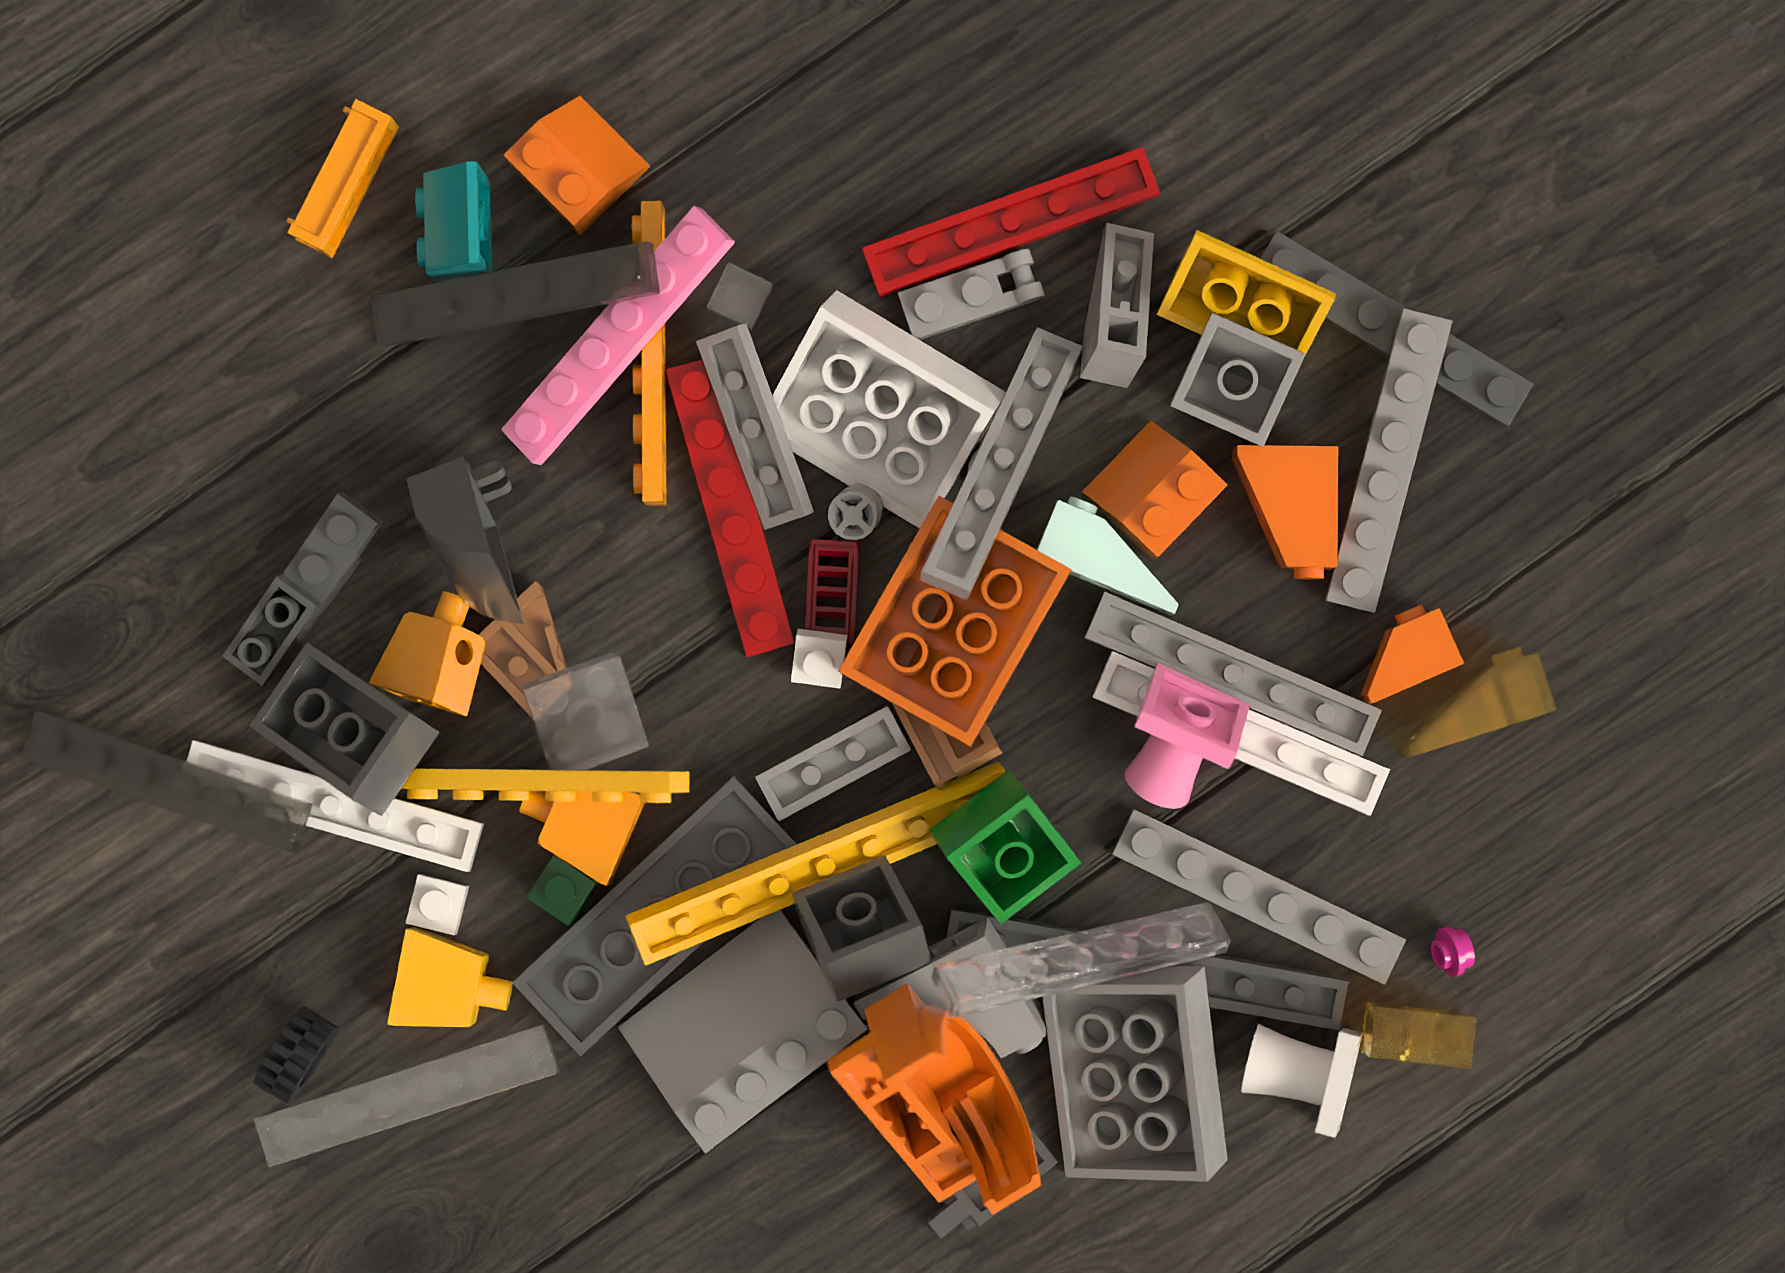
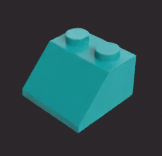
M477 161L464 162L423 173L424 188H416L415 194L417 217L424 218L425 237L417 238L418 266L426 267V274L433 281L492 279L489 178Z

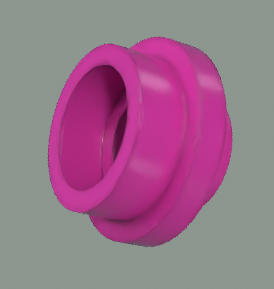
M1447 926L1437 930L1435 940L1431 943V955L1438 969L1444 970L1450 977L1462 975L1465 969L1473 966L1475 960L1474 948L1470 937L1461 928L1454 930Z

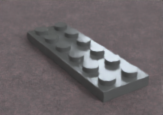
M733 776L512 983L581 1057L703 943L701 942L645 966L625 915L795 846L797 843L738 779Z

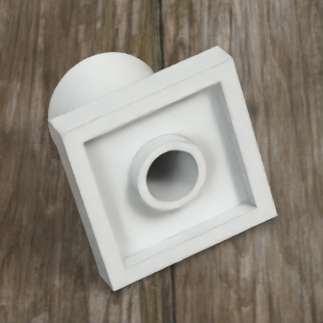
M1258 1024L1245 1069L1241 1093L1273 1095L1319 1105L1321 1110L1315 1132L1335 1138L1340 1130L1363 1033L1343 1028L1339 1032L1335 1051H1331L1292 1039Z

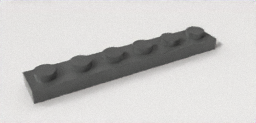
M1276 231L1260 259L1336 293L1335 300L1324 321L1389 359L1401 310L1408 308ZM1449 333L1435 387L1501 427H1509L1534 383Z

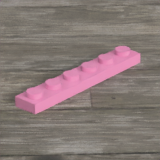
M693 206L501 430L533 464L542 465L725 255L735 241L702 208Z

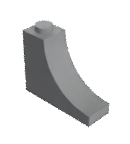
M988 917L928 947L931 959L929 964L857 993L853 1000L855 1008L864 1020L866 1019L864 1009L908 983L924 1004L957 1013L968 1021L994 1047L1001 1058L1015 1051L1017 1054L1029 1052L1037 1047L1043 1037L1046 1036L1044 1009L1024 976L1020 973L1015 961Z

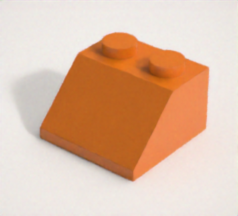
M581 96L576 97L539 119L503 155L510 167L579 236L650 168V165Z
M1150 421L1081 493L1154 561L1228 484L1190 448Z

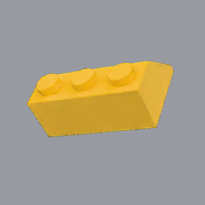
M1197 230L1168 286L1157 315L1202 335L1213 312L1306 354L1335 300L1336 293Z

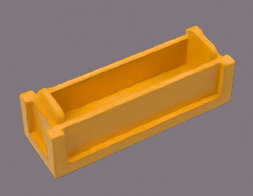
M355 99L351 107L352 109L344 107L343 112L348 117L296 219L293 220L288 217L286 220L290 225L287 233L296 237V241L330 258H333L399 129V126L391 116Z

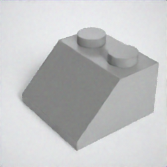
M1212 312L1173 395L1170 406L1263 447L1306 354Z

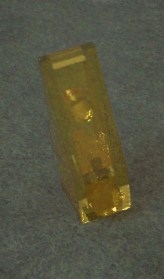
M1517 647L1492 655L1494 665L1480 669L1401 747L1404 757H1413L1557 710L1538 652L1523 655L1521 648Z

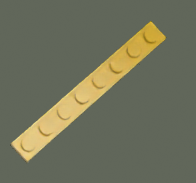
M997 761L945 783L946 786L940 790L937 787L625 915L645 966L795 904L792 893L883 855H886L891 864L938 844L929 830L1004 774V768Z

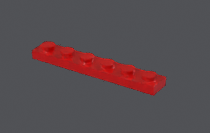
M1141 147L862 248V252L879 297L1157 198L1160 195V191L1145 150Z
M703 359L666 369L746 657L794 645V638L759 514Z

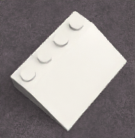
M836 290L820 306L772 396L791 449L795 454L848 486L860 484L872 488L880 496L883 507L920 528L938 496L945 498L999 409L1006 392Z

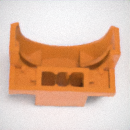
M908 983L864 1009L870 1034L829 1058L827 1062L830 1073L934 1198L940 1203L977 1180L984 1205L992 1214H995L1041 1186L1034 1142L1021 1103L1001 1064L976 1029L957 1013L924 1004ZM950 1125H951L952 1129L954 1130L956 1136L958 1137L959 1141H958L957 1138L952 1134L951 1129H950Z

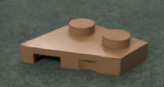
M535 581L517 598L524 624L495 619L479 634L485 641L481 665L533 720H537L572 687L544 589Z

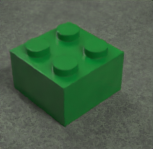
M1010 769L929 830L946 858L1000 924L1081 864L1063 836Z

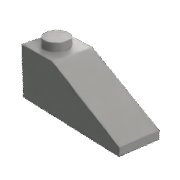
M1106 223L1103 230L1083 333L1080 378L1128 388L1146 358L1154 233Z

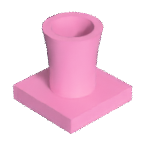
M1158 663L1149 680L1135 723L1136 728L1151 735L1138 755L1126 768V782L1136 794L1152 804L1165 808H1181L1189 802L1195 777L1203 758L1227 769L1230 768L1238 752L1250 704Z

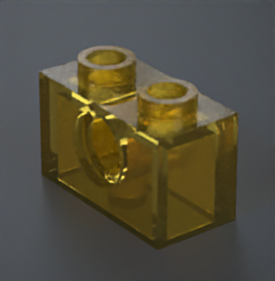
M1366 1002L1361 1052L1372 1058L1471 1069L1477 1018L1461 1012Z

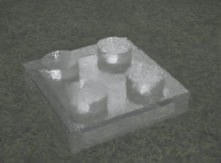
M617 651L521 685L549 770H587L649 747L632 691Z

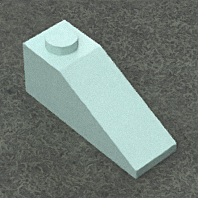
M1070 497L1068 503L1060 500L1057 501L1037 548L1038 551L1070 568V575L1172 616L1176 613L1179 605L1177 601L1109 523L1095 515L1098 509L1096 506L1075 497Z

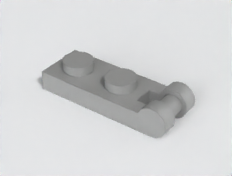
M1022 249L1002 258L898 292V298L910 334L922 340L1045 297L1041 282H1035L1030 268L1034 264L1030 250ZM1011 273L1017 289L1003 294L998 277Z

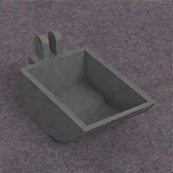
M464 457L406 478L415 516L451 586L461 600L482 615L499 621L524 624L499 530L487 504V501L507 494L512 488L508 476L505 475L502 463L500 461H491L472 469L469 462L466 463Z

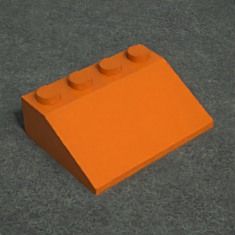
M938 496L838 672L971 747L1069 576L1071 569L1006 532L999 530L967 600L921 581L922 569L954 504Z

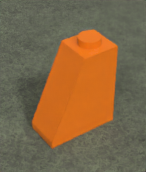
M1237 445L1232 450L1233 464L1280 569L1294 570V579H1324V570H1332L1337 567L1338 446L1264 445L1262 447L1260 445Z

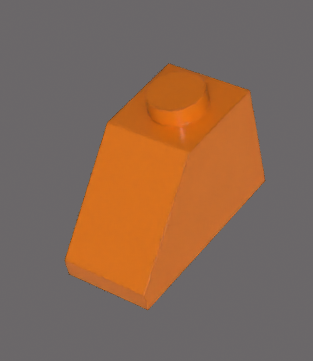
M1423 604L1395 615L1398 625L1385 630L1360 696L1364 703H1375L1464 664L1440 608L1426 612Z

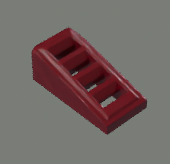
M809 540L805 630L847 635V643L854 644L860 542ZM819 556L848 558V567L819 566ZM818 576L847 578V587L818 586ZM817 597L846 598V608L817 606ZM816 617L845 618V628L816 626Z

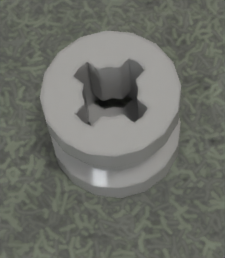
M856 484L848 486L833 499L829 506L828 520L831 528L844 539H863L877 527L882 519L884 509L882 500L875 490L866 485ZM846 501L850 504L856 503L857 505H849Z

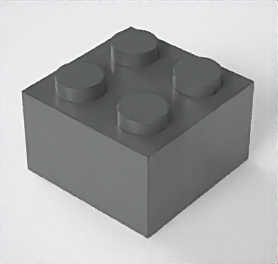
M886 855L792 893L803 932L837 1002L931 962L922 924Z

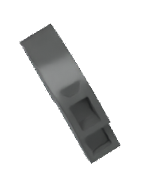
M345 492L337 493L284 573L275 577L222 657L261 686L266 685L316 624L362 560L360 555L383 523V520Z

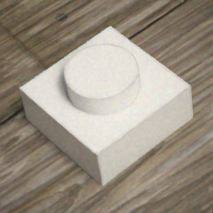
M798 629L791 682L841 688L843 675L838 671L845 660L847 635Z
M418 874L406 924L457 935L469 886Z

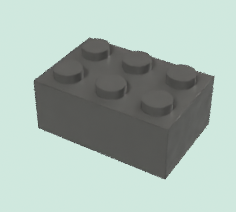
M308 642L249 725L345 796L381 817L439 734V731Z

